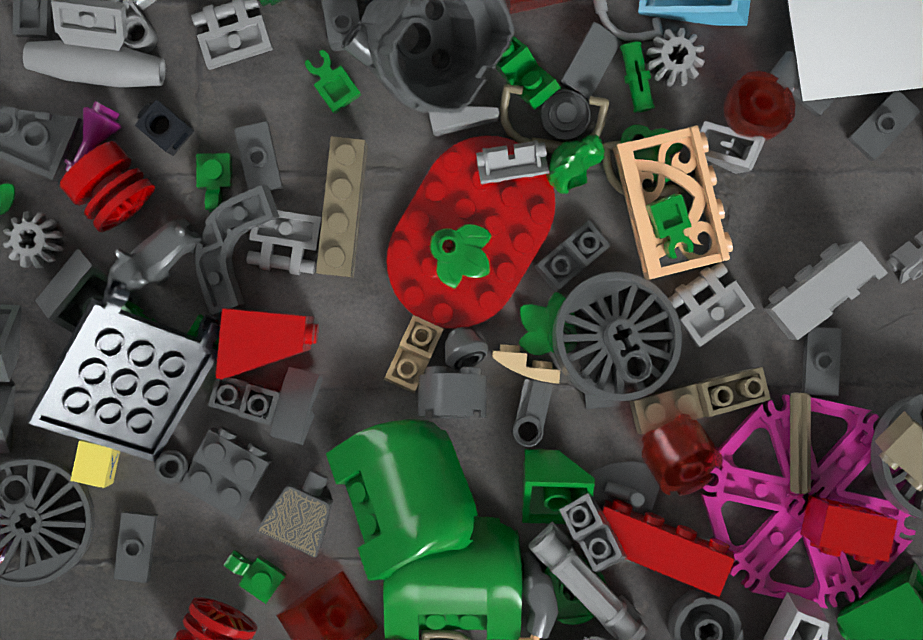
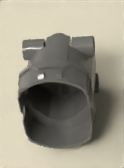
M373 0L366 7L361 22L355 24L348 31L341 47L367 66L380 79L386 90L403 105L423 113H459L463 111L466 105L471 103L485 82V79L480 77L486 68H494L510 45V39L514 35V28L511 16L503 0ZM431 1L434 9L432 15L428 18L425 13V7ZM413 24L418 32V41L412 50L407 51L402 42V35L407 27ZM437 50L440 58L439 62L433 66L431 59L433 53Z

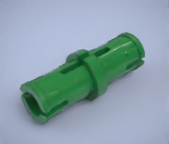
M640 41L620 46L626 70L624 81L626 85H629L634 113L655 109L648 81L651 79L650 71H646Z

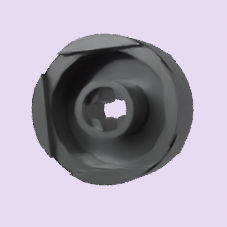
M426 367L425 374L419 375L418 417L424 418L425 411L432 412V418L470 419V416H473V412H478V419L486 418L487 376L481 375V368L463 367L459 373H447V367Z
M691 589L678 598L670 609L667 628L672 640H743V630L739 616L721 596L718 597L703 590ZM702 625H710L708 631L705 629L699 630Z

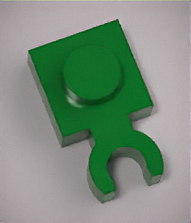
M321 50L319 53L324 59V64L320 68H315L309 60H306L305 66L310 74L321 78V80L314 84V87L333 114H336L360 97L361 93L341 65L335 70L331 69L332 61L328 53Z
M676 193L647 204L646 208L655 237L659 239L666 237L667 239L664 244L666 256L671 259L677 258L675 246L679 242L682 243L685 252H693V242L690 238L684 236L683 230L692 227L682 194Z

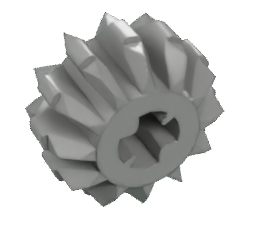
M684 28L678 30L676 37L671 29H666L664 38L656 36L652 41L655 47L647 50V55L654 58V60L647 64L648 69L658 68L659 71L654 79L659 81L664 75L667 76L666 86L669 87L674 84L675 78L680 86L686 85L688 81L687 76L695 79L699 75L695 67H702L705 63L704 59L697 56L704 51V46L698 45L694 47L693 43L696 41L697 36L693 34L689 39L684 38L686 33ZM673 51H676L675 56L678 53L682 56V60L678 64H675L676 59L673 62L669 59Z
M23 212L22 220L17 217L11 219L14 229L6 228L3 230L4 234L11 237L9 241H5L2 245L4 248L13 249L9 254V258L13 261L20 259L21 267L29 268L32 264L35 268H43L44 260L49 263L55 261L52 250H63L61 245L55 244V240L61 239L64 235L62 232L53 231L57 226V222L53 219L47 220L45 213L38 212L34 216L32 212ZM31 234L37 235L34 238V242L36 243L35 246H30V244L33 241L30 237Z

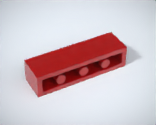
M614 499L613 503L605 501L602 512L627 555L625 559L720 597L735 560L734 552L729 550L730 545L716 538H710V541L699 538L695 530L683 525H678L677 528L664 523V518L654 513L646 512L645 515L632 511L633 506L618 499Z

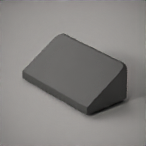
M594 21L560 85L589 100L622 41Z

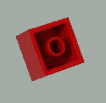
M809 495L800 534L810 540V546L819 548L821 553L841 557V552L854 556L853 559L856 561L875 565L876 559L889 562L898 520L875 509Z

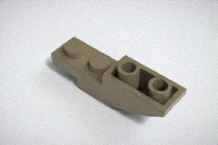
M757 367L658 391L653 395L629 402L637 434H645L698 418L712 417L768 401L771 398L763 367Z

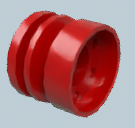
M115 141L106 142L84 155L68 170L60 182V188L75 205L80 206L88 203L84 210V215L87 219H94L93 226L102 233L113 229L131 218L146 203L155 190V185L149 179H143L144 173L141 169L135 168L127 171L132 159Z
M197 597L192 600L188 608L190 613H187L182 620L186 629L179 630L173 640L253 639L258 627L249 616L230 605L214 599Z

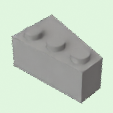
M862 241L841 244L839 246L837 243L832 244L820 254L823 260L814 267L811 265L804 267L794 276L797 281L788 289L784 286L779 288L768 298L771 303L764 310L788 339L799 340L833 314L832 311L848 297L853 300L861 294L858 289L871 278L877 277L881 279L888 274Z
M787 592L763 640H827L829 621L818 603Z

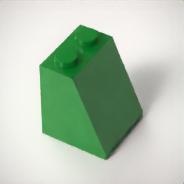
M916 562L872 588L860 599L857 598L841 608L836 620L838 621L837 628L845 640H923V573Z

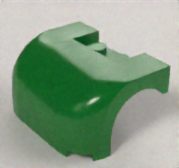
M405 419L380 423L356 433L326 453L335 483L345 484L365 542V544L357 549L368 581L387 579L391 577L395 570L413 560L437 552L461 550L473 541L471 534L473 532L474 516H478L475 502L446 430H441L434 422L421 419Z
M474 517L473 532L471 534L473 541L467 547L461 550L437 552L418 558L401 566L392 573L391 577L384 579L385 639L419 640V630L443 629L486 630L487 640H518L521 638L522 569L518 530L514 531L511 527L500 523V518Z

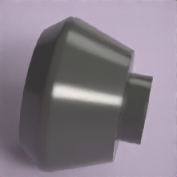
M465 327L457 328L449 333L448 339L445 341V363L448 367L457 371H461L463 367H474L486 358L489 349L488 343L474 330L466 329Z

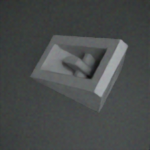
M707 121L704 122L700 131L705 133L708 141V152H705L706 160L735 174L752 171L765 142V138L762 136Z

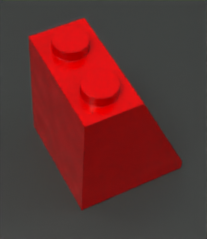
M222 308L215 378L225 379L311 350V345L317 344L319 324L314 323V316Z

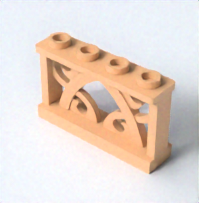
M698 125L618 144L613 148L644 279H654L730 260L729 252L733 250L732 241L729 233L723 231L721 219L725 216L721 200L715 198L713 186L716 185V175L713 166L707 165L705 152H708V141L705 133L699 131ZM674 143L684 144L690 151L689 162L681 163L678 159L679 153H677L671 160V166L665 164L667 149ZM660 145L657 161L635 159L633 151ZM695 170L697 182L687 174ZM653 174H656L657 185L653 192L645 191L642 187L643 181L649 179L653 183ZM665 178H668L683 187L693 197L692 205L688 212L692 227L683 230L684 236L690 238L694 244L702 245L698 241V234L706 232L710 236L711 246L705 254L697 255L692 252H685L682 243L679 242L675 248L678 247L688 260L661 267L659 258L666 255L664 244L667 239L666 237L662 239L655 237L646 205L659 197L664 188ZM704 210L707 222H698Z

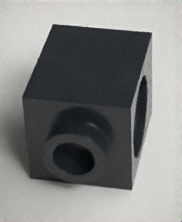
M157 99L153 104L148 103L141 109L137 116L139 120L135 124L140 131L172 156L176 154L194 132L189 125ZM162 118H168V130L163 134H157V122Z

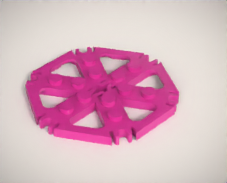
M784 394L782 395V400L784 401L782 409L776 410L772 400L765 401V408L769 413L766 415L763 404L759 403L707 460L709 462H717L721 466L719 469L711 465L705 466V471L716 475V481L713 484L701 483V487L715 494H700L714 538L730 545L729 550L734 552L735 560H737L733 563L729 573L734 577L740 570H746L747 572L746 577L741 582L745 588L750 587L748 590L751 592L784 599L786 593L789 592L816 602L820 607L828 609L824 597L826 594L827 602L831 606L837 607L835 597L840 591H844L846 599L850 602L855 600V595L860 599L913 541L909 538L899 537L900 533L911 536L915 535L916 531L904 526L905 518L911 515L900 511L887 499L845 490L871 461V443L875 432L873 424L879 416L875 413L866 416L872 410L811 397V412L843 418L847 423V431L818 464L811 446V481L813 479V482L811 483V491L807 494L812 495L816 492L818 497L875 509L897 519L898 523L889 562L876 559L875 565L866 564L859 571L851 570L845 553L841 552V557L821 553L819 548L810 546V540L800 534L806 507L803 508L805 500L802 497L804 494H795L790 490V396ZM764 428L769 432L783 477L740 468L734 464V452L755 429ZM889 466L891 475L897 472L898 470L902 469L899 466L896 470H894ZM906 479L896 484L898 491L904 486L907 481ZM915 493L908 501L911 505L914 503ZM733 501L774 510V512L745 544L737 546L730 541L721 508L725 502ZM802 537L814 573V582L809 587H799L773 581L770 578L769 572ZM852 586H853L854 589H855V595H854V592H853L852 589H851Z

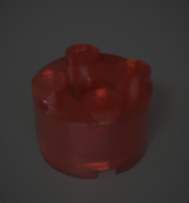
M689 414L677 416L672 422L665 424L658 430L647 432L642 438V443L644 444L642 459L661 490L667 495H671L670 491H677L679 496L701 489L714 478L711 472L716 465L720 470L723 463L722 454L703 426L697 420L692 419Z

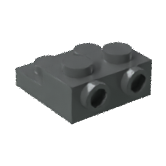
M220 426L219 429L214 427L207 432L179 488L238 520L272 459L266 457L267 451L254 443H249L247 446L236 440L238 435L223 426Z

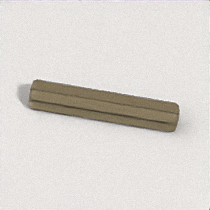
M803 392L791 393L790 490L795 494H807L811 491V396Z

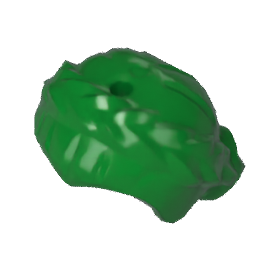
M596 134L587 135L581 141L565 142L554 150L548 168L549 173L546 174L549 184L555 187L559 193L568 194L572 188L586 184L588 179L587 169L600 163L605 158L604 145L599 136Z

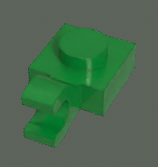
M230 153L196 154V187L198 189H206L205 210H209V212H213L223 203V189H233L232 155Z
M236 550L231 553L224 564L230 571L243 576L239 583L241 588L265 604L286 576L285 572L259 555L253 563Z

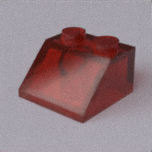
M343 571L302 595L276 615L291 640H364L378 628Z

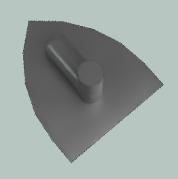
M634 461L614 462L598 467L589 473L595 479L593 498L601 510L606 500L613 503L614 499H618L632 505V511L645 515L646 512L652 513L665 469Z

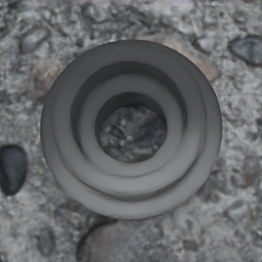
M167 450L156 459L154 470L161 481L174 484L184 479L189 470V463L182 452ZM169 460L177 463L178 469L176 472L168 470L167 463Z

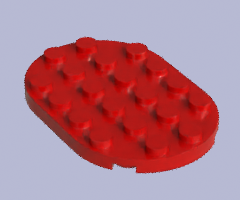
M478 136L453 145L434 162L401 217L389 242L387 271L397 298L414 316L443 328L470 327L488 320L509 301L543 244L553 223L556 204L554 187L547 181L546 174L503 180L496 183L481 184L476 153L483 152L482 148L487 149L507 145L508 155L514 154L513 144H519L516 141L499 136ZM465 224L483 227L492 235L489 242L481 249L489 260V274L480 278H471L463 275L455 289L447 286L439 279L436 273L437 259L433 257L430 251V240L433 234L444 228L456 231ZM447 239L443 242L442 248L445 252H449L453 247V243L450 239Z

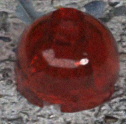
M763 71L746 73L733 84L724 99V117L728 127L734 133L744 137L762 136L765 138V141L776 137L787 128L795 117L796 104L788 87L783 89L776 82L779 78L773 74Z

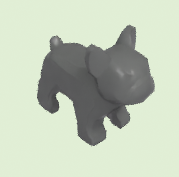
M184 217L173 220L140 243L130 254L120 248L117 249L115 254L118 260L110 268L108 284L112 278L126 283L125 289L129 290L130 294L148 283L162 285L171 277L169 270L182 255L188 252L192 254L196 252V245L202 242V237L197 231L191 232L189 230L191 224Z

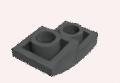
M587 221L536 264L534 268L554 292H557L611 245L594 225Z
M292 367L288 368L273 418L272 437L300 445L304 444L315 415L311 409L323 381L320 374Z
M235 377L215 379L208 406L238 414L242 418L271 425L281 392Z
M588 493L559 509L573 539L579 541L593 572L599 573L627 557L615 532L591 494Z

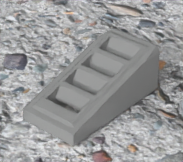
M465 106L463 111L459 113L428 112L433 134L436 136L499 120L498 107Z

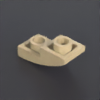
M413 315L384 380L415 394L419 385V375L424 374L444 329Z
M500 344V351L492 350V357L510 370L535 380L559 384L560 370L552 368L553 362L533 360L532 367L526 366L527 353L520 352V346Z

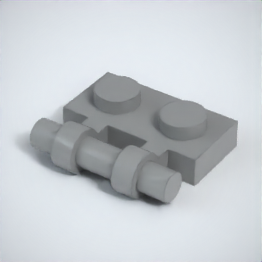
M232 0L230 3L214 7L212 4L203 7V11L191 15L196 28L206 24L209 27L208 32L197 35L206 66L209 70L273 50L263 16L258 15L249 18L248 11L260 8L258 0ZM237 15L239 22L220 27L219 20Z
M277 210L279 218L251 229L249 240L262 242L261 252L249 250L247 264L258 265L260 269L268 271L271 268L289 270V273L293 275H300L301 272L314 274L316 261L303 259L304 249L318 251L322 217ZM274 245L293 247L291 257L275 255L273 252Z
M722 262L717 263L711 268H704L699 272V277L686 286L681 284L674 289L675 293L668 298L674 309L682 304L688 309L689 312L679 318V321L697 347H701L755 309L736 280L723 287L719 278L728 273V270ZM706 287H709L713 295L701 304H698L694 296Z

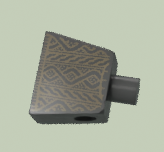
M310 470L303 486L291 481L261 522L257 532L316 558L322 548L334 502L331 498L322 495L328 477L320 472Z

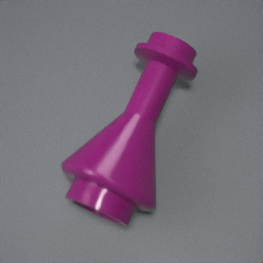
M96 101L92 108H83V141L73 161L65 159L64 162L67 163L65 170L68 171L84 155L121 128V124L116 122L120 115L119 113Z

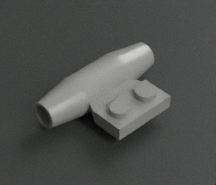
M51 0L55 33H58L62 40L27 42L24 46L23 64L26 69L65 81L123 88L162 86L165 79L166 65L163 58L122 46L128 35L125 3L104 0Z

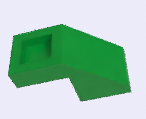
M512 36L510 45L495 65V68L508 84L523 86L522 95H517L535 110L556 93L560 86L555 78L537 64L528 47L515 36Z

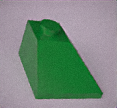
M525 449L522 523L550 524L554 522L555 524H566L559 509L588 493L593 497L594 477L559 450Z

